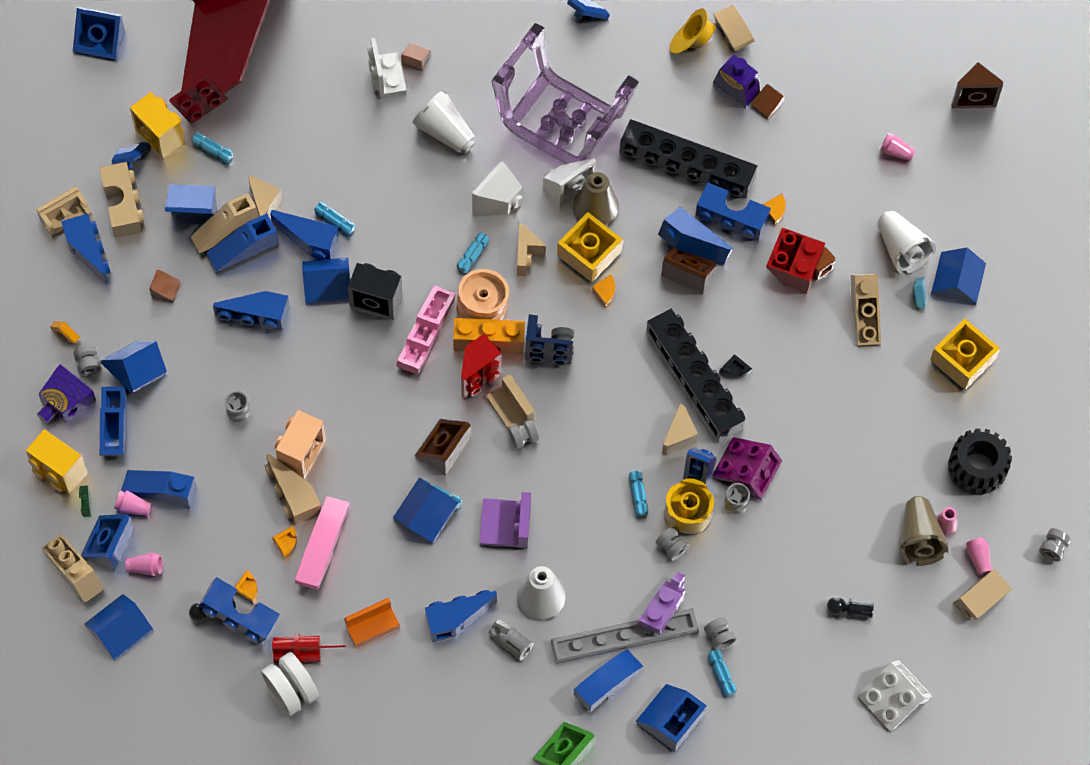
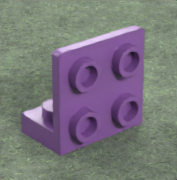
M522 492L521 500L483 499L480 530L481 545L528 548L531 509L530 492Z

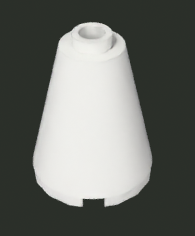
M444 91L435 95L426 104L427 107L423 112L420 110L412 122L420 130L459 153L462 151L468 152L475 144L473 141L475 138L474 134L448 94Z
M895 211L885 212L880 216L878 227L895 269L901 274L902 271L910 274L924 267L930 261L928 257L931 252L933 254L936 252V245L933 240Z
M539 566L534 568L520 584L517 591V602L523 614L531 619L542 621L558 615L565 603V590L549 568Z

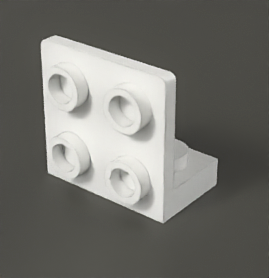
M371 38V47H367L369 68L373 75L374 91H379L380 99L407 95L399 52L379 55L376 39Z
M898 660L890 662L858 694V697L889 731H893L918 705L926 703L932 695Z

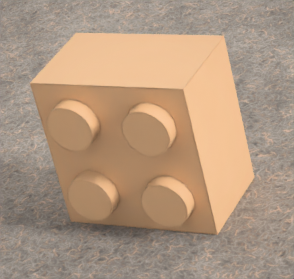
M297 410L295 416H291L286 424L287 430L283 437L279 436L274 449H276L277 460L305 479L326 441L324 421Z

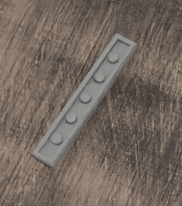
M691 608L675 612L661 635L640 626L638 620L553 638L551 639V645L556 664L698 634L699 628L694 609Z

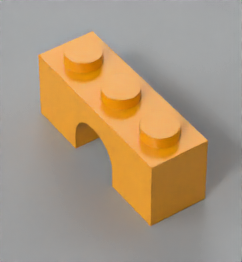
M454 318V351H465V346L482 334H485L495 346L500 348L501 353L524 354L525 321Z

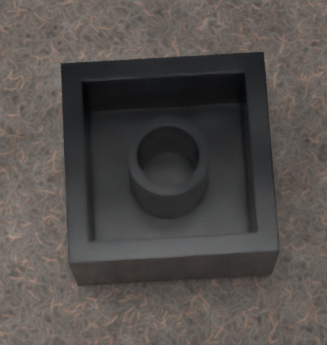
M357 263L348 285L350 307L394 320L403 297L402 276L393 270L384 271L369 263Z

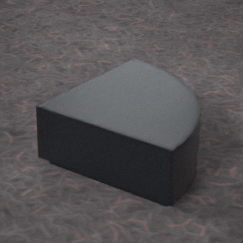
M735 354L719 370V374L731 379L743 378L752 372V368Z

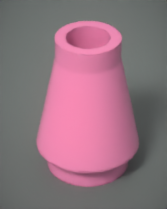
M889 133L880 150L884 151L885 155L904 159L910 162L916 151L898 136Z
M126 490V492H119L114 509L119 510V513L148 517L152 503Z
M947 507L936 516L944 535L954 533L958 527L956 510L952 507Z
M984 537L968 541L965 550L973 562L978 575L990 572L992 568L989 543L985 541Z
M152 552L126 558V572L150 576L161 574L163 569L162 556Z

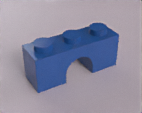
M707 182L697 203L695 215L699 216L703 221L716 223L725 230H733L741 233L745 238L759 241L769 220L771 208L749 200L743 210H731L726 205L729 191Z
M216 577L211 582L198 605L203 609L202 612L208 617H218L223 620V624L231 630L236 631L238 629L245 633L244 637L251 642L257 643L259 641L262 643L265 641L280 614L260 602L253 607L249 614L239 613L233 606V597L238 589Z

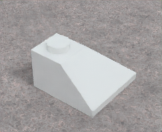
M591 158L564 164L556 169L549 170L543 177V189L559 207L563 206L576 197L587 177L596 172V159Z
M501 161L472 192L473 215L508 214L513 208H518L522 203L523 187L504 162Z

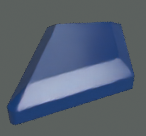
M568 0L567 2L569 6L576 10L574 16L578 19H582L583 15L607 20L610 17L606 9L590 0Z
M140 142L119 148L111 160L112 165L127 162L128 169L132 168V162L148 151L150 144Z

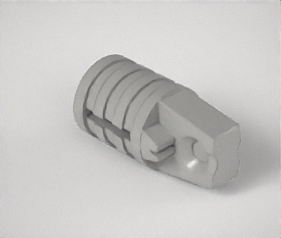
M500 620L495 621L488 632L503 648L511 652L520 661L528 655L534 644L520 632H517L515 628Z

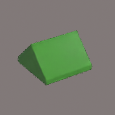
M563 722L533 759L539 765H578L593 748L595 735L592 732Z

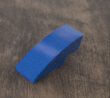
M125 386L101 387L100 456L124 455L128 391Z
M626 649L575 687L573 695L591 712L606 698L609 699L640 672L644 666Z

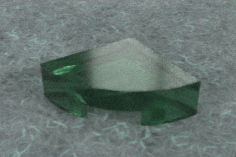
M88 485L80 486L81 515L83 517H91L90 489Z

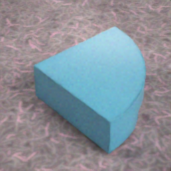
M924 277L916 278L913 285L916 306L918 308L926 307Z

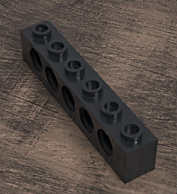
M632 119L629 120L620 140L619 152L629 158H638L648 165H657L665 168L670 173L684 175L692 181H700L706 184L708 182L728 190L731 195L747 198L756 177L758 167L756 164ZM647 143L649 146H642L640 144ZM668 151L670 152V154H664L662 152ZM683 159H690L692 161L685 162ZM709 166V167H712L713 169H712V170H707V169H705L704 167ZM731 174L735 177L729 178L726 175Z
M671 308L648 320L646 331L717 441L721 442L742 431L746 419L743 411L739 407L736 408L732 402L733 397L727 388H723L720 383L719 374L708 365L709 361L706 354L698 350L696 340L692 333H687L681 316L679 314L676 315ZM674 334L678 338L670 339L668 335ZM687 353L690 357L683 358L679 354ZM692 372H700L702 376L696 377ZM706 390H711V391H713L715 394H714V395H706V394L704 393V391H706ZM724 409L727 413L719 414L716 410Z

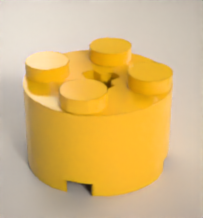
M684 479L673 485L667 493L664 509L668 526L674 527L678 532L684 534L701 533L708 526L712 518L714 508L713 494L705 483L696 479Z

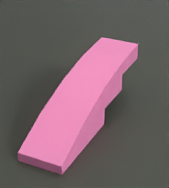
M438 286L433 287L417 315L416 323L407 337L406 346L397 360L396 367L417 375L419 374L445 322L456 293Z
M326 497L295 578V584L318 590L333 557L334 547L349 511V502Z

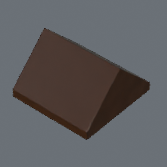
M977 62L958 81L951 108L996 107L1003 88V81Z
M673 248L664 257L661 276L703 294L718 263Z
M439 419L415 454V457L446 475L471 439V424L465 421Z

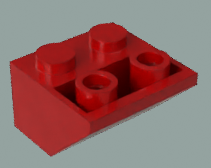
M782 227L766 268L785 286L808 293L826 243Z
M482 334L465 346L461 373V396L463 399L470 395L475 396L485 384L495 382L501 375L502 354L485 334Z

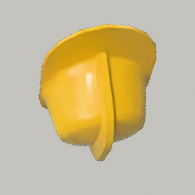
M701 8L693 12L686 23L675 34L670 43L671 53L679 54L689 47L696 49L708 43L716 27L708 20V13L705 9Z

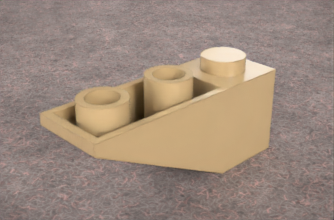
M249 193L226 202L191 236L199 254L213 248L242 225L259 217L257 208Z
M878 274L850 275L857 345L881 344Z
M267 454V464L264 467L269 478L274 477L277 483L274 485V489L278 498H284L286 504L283 505L288 519L293 518L297 525L318 516L322 508L312 485L272 455Z
M62 534L42 547L44 553L84 603L104 590L95 571Z

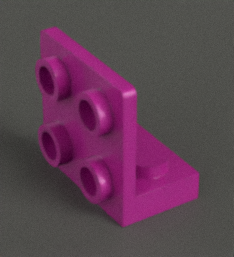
M733 437L712 475L715 479L744 484L748 487L754 498L762 500L782 459L770 444Z

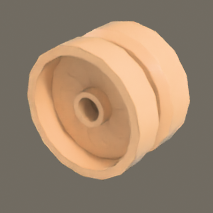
M478 269L465 275L458 288L456 310L459 318L503 320L507 312L509 287L506 280L499 273L489 269Z

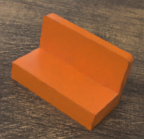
M389 598L344 618L345 627L355 648L400 628V624L391 608Z

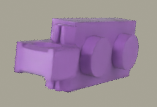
M677 572L670 583L665 581L639 618L638 624L661 635L684 600L685 589L683 587L686 584V575Z

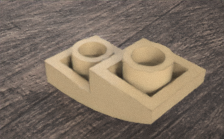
M733 4L713 14L715 21L724 32L726 40L734 51L755 42L750 30Z

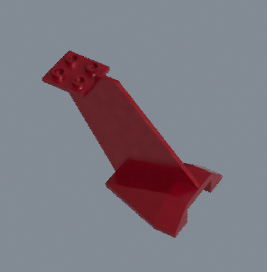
M192 0L195 5L182 88L179 93L169 99L170 103L191 125L228 100L225 93L242 82L270 0Z

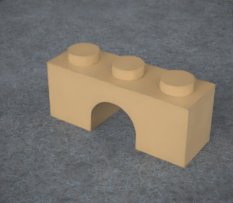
M127 162L100 167L106 198L114 196L123 198L120 204L108 207L114 237L142 232L140 224L145 222L142 209L137 210L136 204L140 203L138 190H133L132 184L136 183L134 171L128 170Z

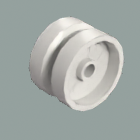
M288 652L279 658L281 670L277 666L270 664L260 672L267 687L288 716H292L301 710L299 698L303 702L310 704L320 696L307 670L292 652Z

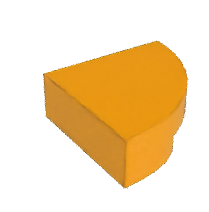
M783 194L763 204L771 208L769 217L775 225L781 221L785 213L786 201Z
M612 275L592 286V291L605 307L611 303L615 294V281Z
M54 321L50 326V329L57 335L62 333L68 342L76 343L80 338L64 321Z
M294 526L272 537L273 542L284 559L288 558L296 547L297 537Z
M246 570L235 585V588L238 589L236 594L254 604L257 599L258 588L253 575Z

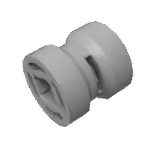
M84 345L74 350L73 355L75 361L78 362L77 369L80 376L88 377L101 371L100 361L96 358L98 355L96 346Z
M232 391L226 396L224 403L227 416L237 422L245 420L250 414L246 394L241 391Z
M531 419L523 421L522 426L512 425L508 427L509 436L516 449L523 447L527 441L533 443L539 440L536 427Z
M734 483L728 487L725 497V507L728 511L740 514L747 509L750 498L748 487L741 483Z
M674 527L665 530L656 540V544L661 549L667 551V556L672 561L680 557L689 547V543L678 536V531Z
M1051 528L1046 535L1047 540L1042 543L1039 552L1045 558L1059 562L1064 555L1063 550L1068 547L1071 538L1065 532Z
M725 617L717 618L704 627L707 636H710L713 640L712 645L715 650H722L733 644L737 639L734 633L729 631V624Z

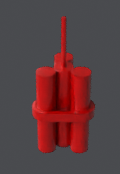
M295 634V637H273V663H279V658L288 652H292L300 663L320 662V648L346 647V645L320 646V636H300V634Z

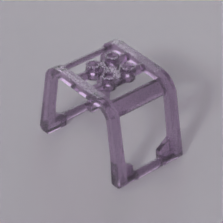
M537 23L532 25L491 80L500 118L505 127L517 137L564 164L591 159L596 146L611 125L626 112L639 84L635 78L628 75L616 91L615 102L610 105L563 79L550 67L546 48L545 28ZM529 46V49L534 51L540 74L512 111L508 89L515 76L513 66ZM550 84L564 92V94L553 102V108L547 115L541 118L540 127L534 133L520 123ZM574 98L583 103L580 109L573 111L572 118H570L566 114L567 104ZM592 108L604 115V117L598 116L586 132L582 151L578 156H575L562 148L564 145L573 142L574 133L578 128H582L585 125L586 115ZM556 123L561 129L559 138L554 144L543 137L545 134H550L554 131Z

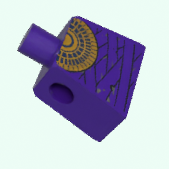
M732 55L719 69L713 81L714 85L745 108L760 93L759 73L748 65L744 58H739L736 55Z
M60 364L39 392V398L44 407L37 415L46 424L55 415L64 422H68L96 401L94 392Z

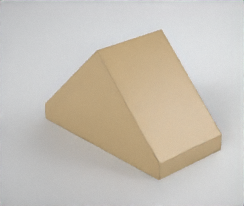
M249 176V186L259 217L267 213L271 219V210H276L282 201L281 189L254 176Z
M682 404L678 407L663 443L662 454L664 455L697 443L698 433L685 406Z

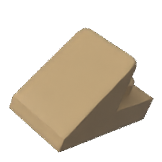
M519 224L517 276H526V269L531 268L532 256H545L546 246L524 224Z

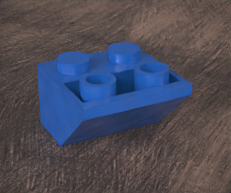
M665 684L636 720V723L676 752L704 717L707 705L688 691Z

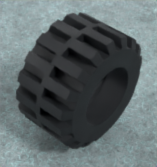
M980 428L974 430V433L969 430L965 432L964 436L961 435L957 442H955L948 461L950 462L948 469L952 472L951 478L958 480L956 485L960 488L965 486V491L969 493L970 490H975V494H980L982 490L986 494L990 493L991 489L995 491L999 488V485L1004 482L1012 462L1010 446L1005 447L1007 441L1004 438L1000 440V434L996 432L994 435L990 434L989 429L981 432ZM974 453L983 454L989 458L993 467L978 469L969 462L967 456Z

